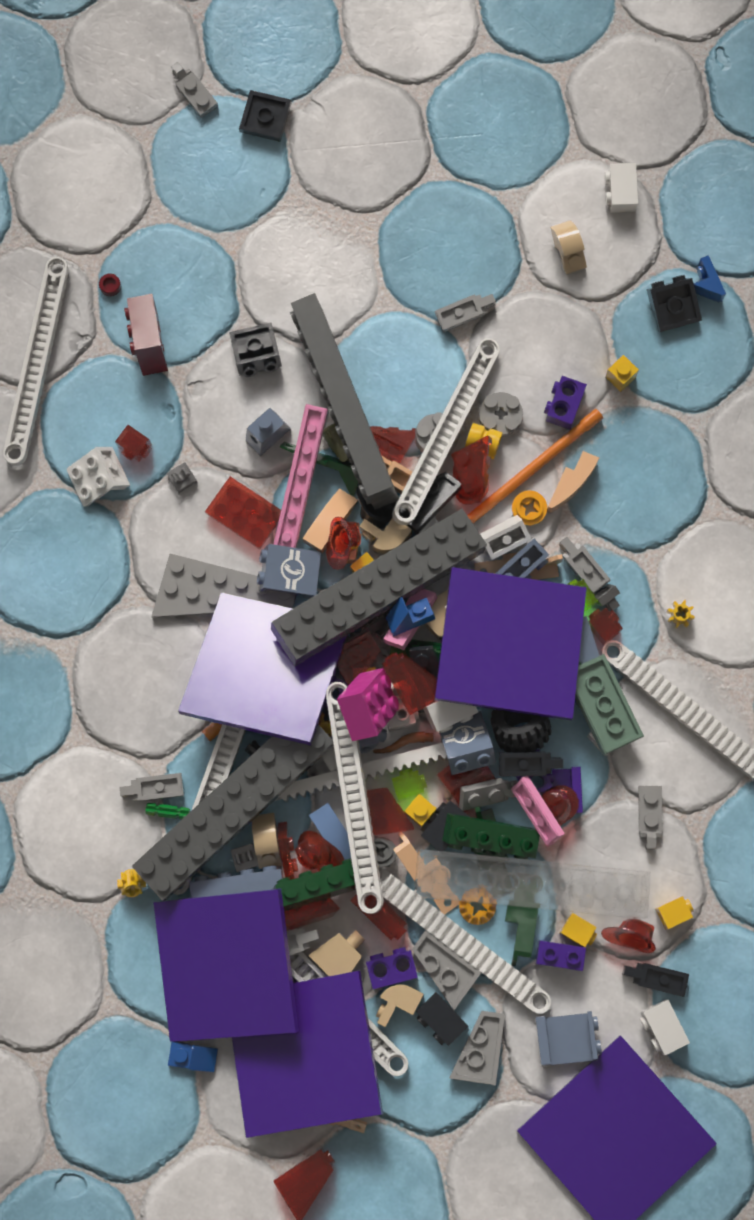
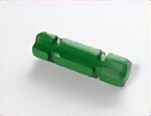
M147 803L145 813L150 816L158 815V817L173 819L178 817L180 820L191 812L186 807L178 808V806L163 804L158 806L156 803Z

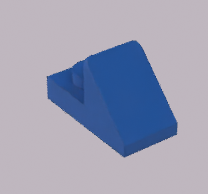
M709 255L700 258L698 263V276L704 280L694 283L695 292L700 296L719 303L723 301L726 292Z
M400 597L385 617L393 637L436 619L427 597L407 606L403 598Z
M171 1042L168 1066L188 1068L195 1071L215 1072L218 1048Z

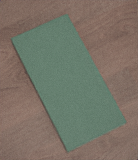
M605 654L578 665L575 699L602 755L604 756L644 737Z

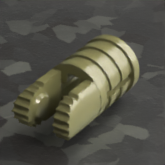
M335 423L324 429L322 436L340 461L350 462L344 451V445L336 431Z

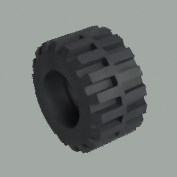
M497 709L492 711V718H490L492 729L498 746L501 749L503 748L504 752H536L537 748L542 749L544 747L543 743L549 741V736L552 732L549 717L513 713ZM528 722L523 726L514 727L519 723Z

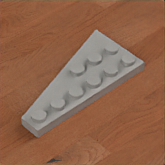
M170 553L151 617L214 614L221 593L293 609L297 594L270 589L261 592L259 591L260 585H257L256 575Z

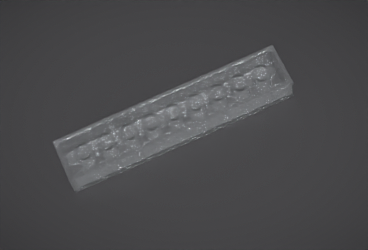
M420 849L417 852L414 898L647 919L651 871Z

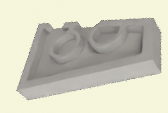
M425 930L412 950L453 1010H455L482 972Z
M481 1011L449 1077L450 1079L496 1085L505 1014Z

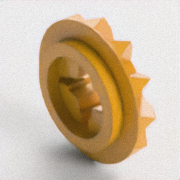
M523 491L513 500L512 512L514 516L518 515L525 525L532 526L540 523L546 516L547 502L536 491ZM532 501H534L533 509L536 510V512L531 511L529 514H527V516H525L526 508H524L523 505L528 506L530 503H532Z
M472 888L462 895L459 902V910L467 922L474 925H482L494 916L496 903L493 895L486 889ZM480 897H483L481 905L487 911L479 910L473 916L474 907L468 901L477 902Z

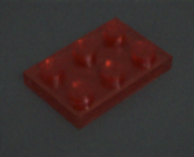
M230 476L205 510V514L260 550L278 525L281 509Z

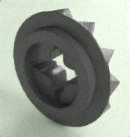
M374 837L375 851L378 853L383 852L382 857L377 855L379 869L381 870L386 866L390 868L397 857L393 850L396 847L395 844L385 837Z

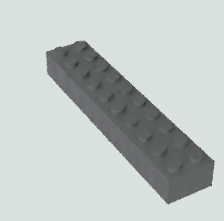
M313 293L292 302L293 311L290 312V315L297 327L298 335L305 347V353L313 367L312 370L316 380L321 387V393L324 400H326L327 408L336 425V431L344 445V451L352 465L351 468L355 478H357L363 498L367 505L372 504L374 510L398 501V495L316 294Z
M462 508L273 620L270 630L293 665L297 666L392 609L400 597L404 601L450 574L452 567L460 568L483 554L487 543Z
M317 725L311 745L272 736L132 865L133 869L162 901H166L334 746L333 740L319 725Z

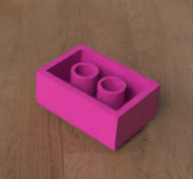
M384 668L360 673L337 698L352 741L378 736L399 710V701L393 694L391 679L386 674Z

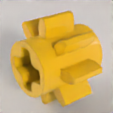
M686 600L679 605L674 601L672 603L674 609L669 608L666 611L668 614H671L668 622L673 621L676 629L680 624L687 628L689 626L687 619L693 620L695 618L694 615L690 614L694 607L685 605ZM678 611L680 613L684 612L685 615L683 618L681 616L677 617L676 613Z
M128 869L124 873L121 872V879L117 880L118 889H121V895L132 898L143 894L142 888L146 887V882L134 869Z

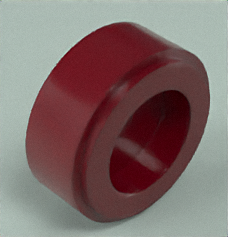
M108 273L100 278L99 288L104 295L115 296L121 290V282L115 274Z

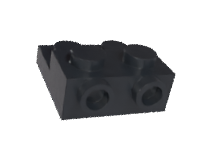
M679 275L672 278L673 282L664 284V280L651 283L652 288L646 289L651 310L654 311L658 332L702 321L692 278H685V275Z
M272 322L229 332L239 376L252 377L256 372L264 370L274 372L278 367L282 366Z

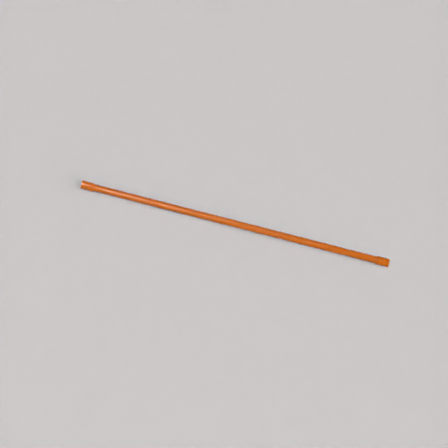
M595 408L586 415L574 428L467 515L471 522L474 524L582 434L598 424L603 419L602 414ZM212 722L202 730V733L209 741H212L219 735L222 724Z

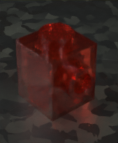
M130 425L125 427L115 441L117 447L122 450L121 454L131 461L134 458L140 462L142 458H146L152 449L150 439Z
M598 608L588 616L591 631L603 646L623 630V627L618 623L620 619L613 610L609 611L607 608H604L600 611Z

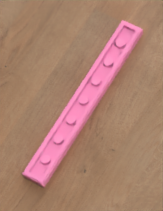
M309 404L305 405L274 545L297 548L328 414V409Z

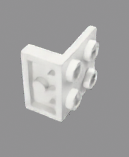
M95 447L67 468L70 479L84 507L89 506L110 490H124L130 486L113 447Z

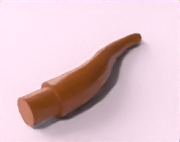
M425 731L412 732L402 736L390 746L383 749H374L373 753L392 752L410 743L434 742V733H425Z

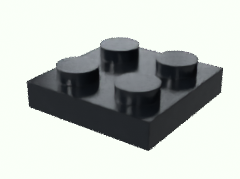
M250 90L239 126V132L281 142L292 104L291 99Z

